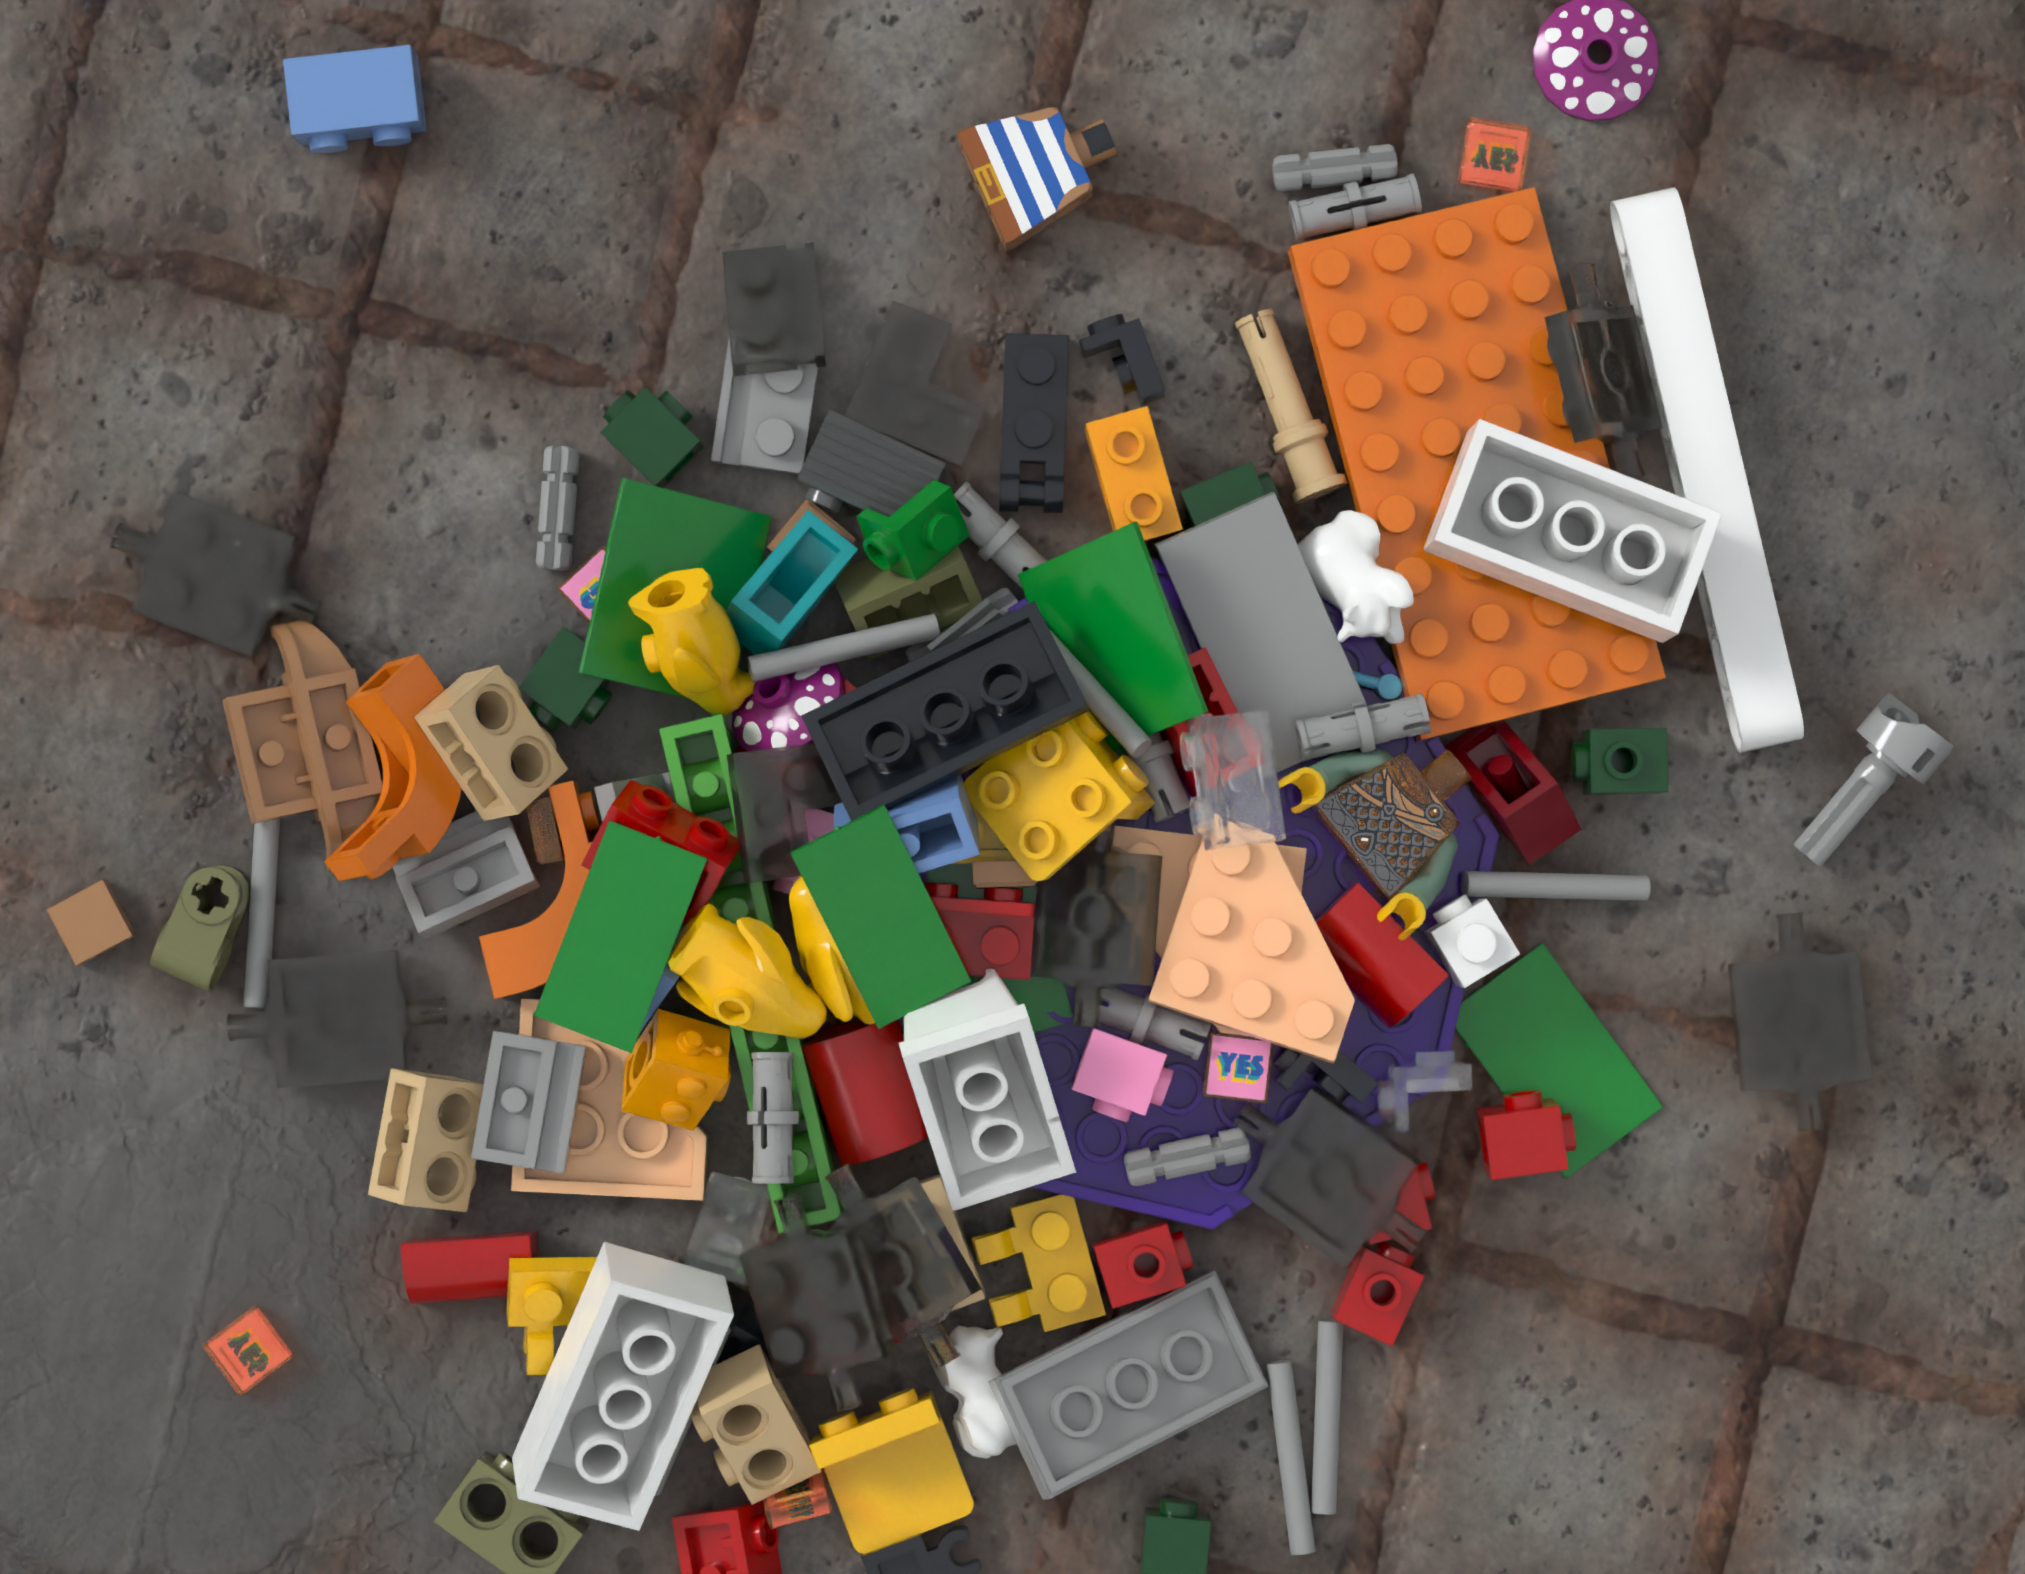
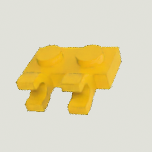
M1055 1194L1009 1207L1014 1226L971 1237L977 1262L980 1265L1020 1252L1023 1256L1031 1287L988 1299L994 1324L997 1327L1018 1322L1038 1314L1044 1332L1106 1315L1074 1197Z
M597 1257L509 1258L507 1321L508 1327H525L523 1349L524 1354H527V1375L548 1374L554 1360L553 1326L569 1325Z

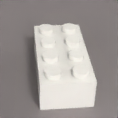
M1479 419L1466 433L1423 551L1664 643L1679 634L1723 513Z
M607 1242L603 1243L512 1456L518 1499L622 1527L640 1530L733 1319L734 1312L725 1276Z

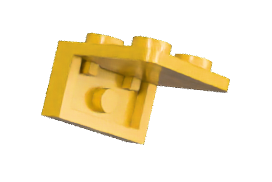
M1091 711L986 761L964 782L971 804L1027 875L1035 881H1045L1051 878L1116 819L1137 820L1155 804L1154 800L1144 789L1149 784L1146 775L1128 756L1122 755L1119 758L1114 750L1111 749L1104 740L1109 735V731Z
M915 1388L897 1392L878 1401L881 1408L880 1411L857 1419L854 1411L840 1414L818 1424L821 1433L812 1436L809 1447L818 1470L824 1468L853 1547L861 1554L963 1518L973 1510L974 1500L932 1391L917 1396Z

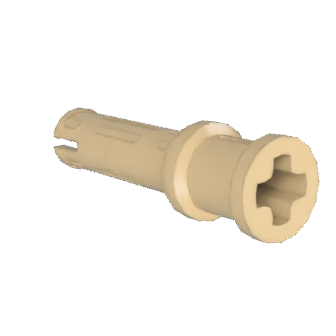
M1272 308L1258 311V317H1256L1264 338L1260 337L1252 314L1236 321L1235 326L1240 332L1278 430V434L1273 437L1275 441L1272 444L1276 454H1283L1296 487V490L1291 495L1294 503L1300 504L1339 490L1346 486L1348 481L1345 474L1338 473L1324 439L1329 434L1325 423L1322 424L1321 419L1313 420L1274 317L1275 312Z

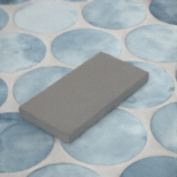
M1270 492L1155 544L1200 649L1206 647L1263 761V764L1253 768L1259 780L1304 761L1296 734L1299 733L1295 727L1296 720L1336 714L1337 712L1350 710L1351 703L1365 701L1340 642H1338L1337 634L1277 496L1274 492Z
M1215 1270L1208 1271L1186 1282L1187 1286L1168 1291L988 1381L1042 1500L1051 1499L1269 1387Z

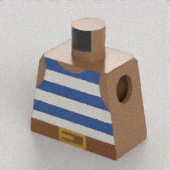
M1057 107L1029 112L965 128L957 132V143L1005 252L1015 249L1092 197L1093 187L1085 168L1117 155L1116 147L1103 119L1069 133Z

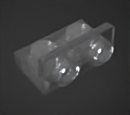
M1268 710L1212 716L1211 713L1199 714L1186 722L1188 732H1182L1180 735V752L1184 769L1186 771H1194L1197 796L1191 797L1189 802L1190 821L1194 835H1203L1205 851L1278 842L1286 839Z

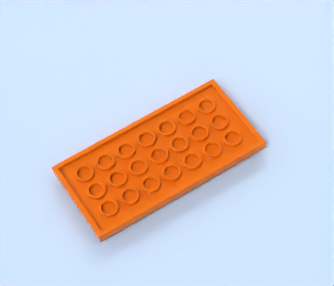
M1535 187L1290 246L1287 252L1355 510L1372 517L1377 523L1380 531V543L1376 564L1382 568L1400 573L1408 581L1413 592V605L1401 608L1400 610L1404 641L1391 644L1405 697L1422 693L1428 709L1430 721L1427 722L1431 726V733L1416 735V741L1420 742L1665 679L1666 676L1656 640L1423 551L1466 433L1479 419L1610 469Z

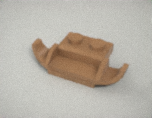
M300 619L270 626L272 638L276 640L286 671L281 675L283 686L226 697L222 702L251 825L313 811L316 823L321 822L327 859L371 815L381 795L382 780L372 737L345 702L360 688L355 668H351L339 648L323 632L308 621ZM326 865L327 872H328V873L332 872V871L329 869V867Z

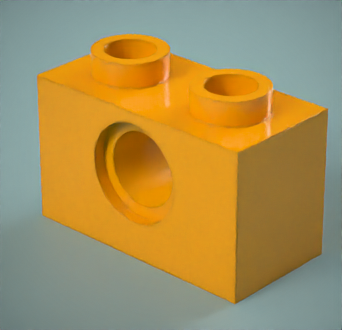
M1148 406L1086 423L1084 432L1112 530L1115 531L1133 522H1138L1146 545L1163 541L1181 533L1183 530Z

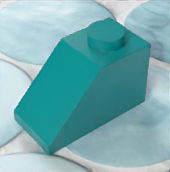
M807 510L730 602L726 613L734 626L739 643L754 655L785 648L856 555L858 548L811 511Z

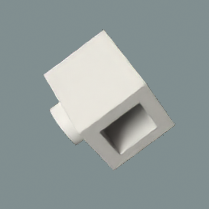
M1466 894L1462 895L1434 912L1433 916L1438 924L1424 931L1457 987L1466 988L1520 955L1487 899H1477L1471 903Z

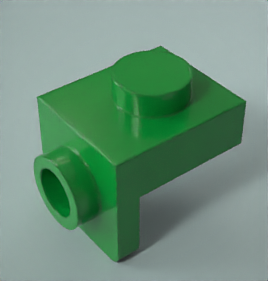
M936 480L931 481L890 517L868 508L856 516L865 538L863 548L868 558L884 571L892 570L915 581L970 536L951 486Z

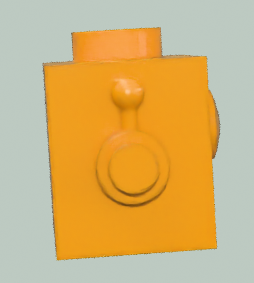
M658 1009L636 1042L633 1052L629 1053L625 1059L621 1111L694 1131L713 1101L721 1102L728 1090L731 1079V1066L729 1065L730 1029Z

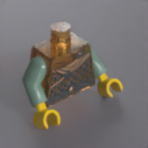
M1375 747L1374 751L1362 753L1360 749L1336 752L1310 767L1300 768L1278 781L1279 789L1292 783L1300 789L1302 794L1301 803L1291 808V811L1296 814L1311 808L1384 901H1389L1378 911L1377 919L1382 922L1391 912L1400 915L1405 923V930L1398 936L1400 940H1405L1423 924L1426 910L1445 887L1458 849L1457 839L1453 831L1460 823L1444 801L1471 780L1470 775L1459 760L1449 750H1446L1419 772L1404 752L1393 757L1388 751Z

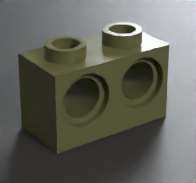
M487 1451L477 1460L433 1521L505 1574H555L589 1527L588 1524L579 1519L581 1515L518 1499L512 1456L500 1452L495 1458ZM481 1484L497 1486L503 1492L506 1499L504 1512L498 1515L482 1513L474 1503L473 1494L476 1486ZM538 1521L551 1525L558 1536L557 1548L548 1553H540L533 1550L525 1538L526 1526Z

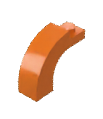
M420 654L386 662L345 701L370 733L378 748L383 768V784L380 798L371 815L324 861L339 881L363 876L373 880L390 870L400 859L429 854L439 843L454 817L462 788L414 719L415 715L445 690Z
M569 781L548 787L565 855L564 879L556 899L543 914L525 925L479 936L494 999L523 993L546 985L590 870L581 866L593 842L591 830L600 828L601 822L593 792L582 793L580 784L577 781Z

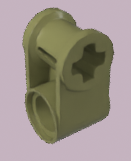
M227 865L202 868L192 873L184 883L172 915L157 939L150 959V966L211 992L228 963L234 938L250 903V883L244 873L235 867ZM223 881L221 892L229 897L228 904L214 906L212 909L213 897L205 893L206 885Z

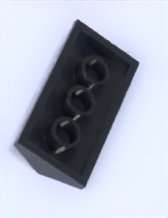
M1033 601L801 715L850 820L853 821L882 805H885L886 809L889 810L1090 711L1036 602Z

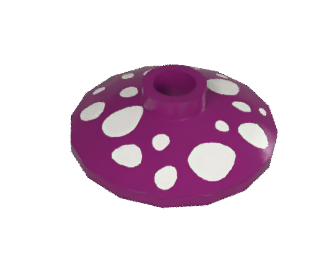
M1572 0L1556 8L1540 27L1532 51L1534 76L1545 98L1564 114L1585 121L1613 120L1634 109L1651 90L1659 66L1657 40L1647 20L1628 3L1620 0ZM1599 43L1607 47L1610 53L1609 61L1601 65L1593 63L1587 54L1590 45Z
M828 664L756 681L753 694L747 697L743 704L732 712V729L739 745L758 759L774 761L799 755L814 745L801 715L844 695V676L838 664Z

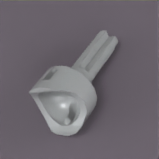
M1890 693L1881 699L1856 729L1868 741L1866 747L1872 753L1863 758L1854 769V773L1793 844L1818 866L1824 864L1878 798L1885 794L1895 782L1898 773L1904 778L1910 775L1924 785L1953 749V745L1926 724H1920L1918 714Z

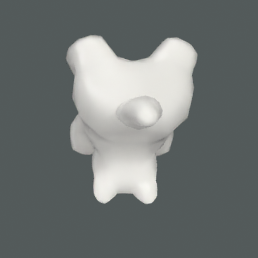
M1352 510L1339 512L1331 523L1316 527L1297 545L1320 597L1343 613V626L1337 636L1338 642H1344L1350 636L1360 638L1373 636L1384 637L1390 644L1401 643L1404 641V630L1401 623L1400 610L1401 608L1413 605V592L1408 581L1400 573L1382 568L1376 564L1380 543V531L1377 523L1372 517Z
M957 1326L951 1331L949 1339L944 1336L926 1344L927 1351L941 1385L945 1391L954 1394L959 1400L958 1409L952 1421L959 1444L970 1455L987 1459L991 1456L1000 1455L1008 1446L1017 1445L988 1382L1002 1375L995 1365V1345L1003 1332L1001 1327L986 1330L977 1326Z

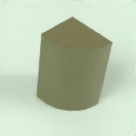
M958 546L917 581L892 570L884 571L878 568L869 558H866L846 567L835 582V586L856 632L930 614H935L940 630L957 622L982 602V598ZM893 650L867 655V657L871 661Z

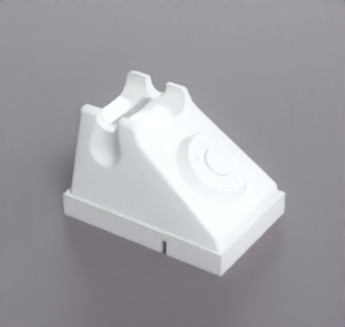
M986 969V975L979 982L958 988L904 1016V1041L899 1043V1047L952 1211L1076 1173L1025 1004L1018 1005L994 969Z

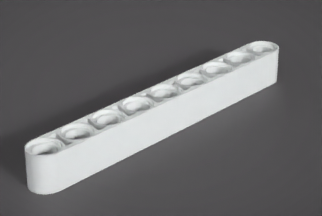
M1675 187L1611 201L1610 214L1613 232L1674 493L1723 513L1696 587L1734 744L1738 752L1742 753L1803 739L1804 725L1799 699L1679 193Z

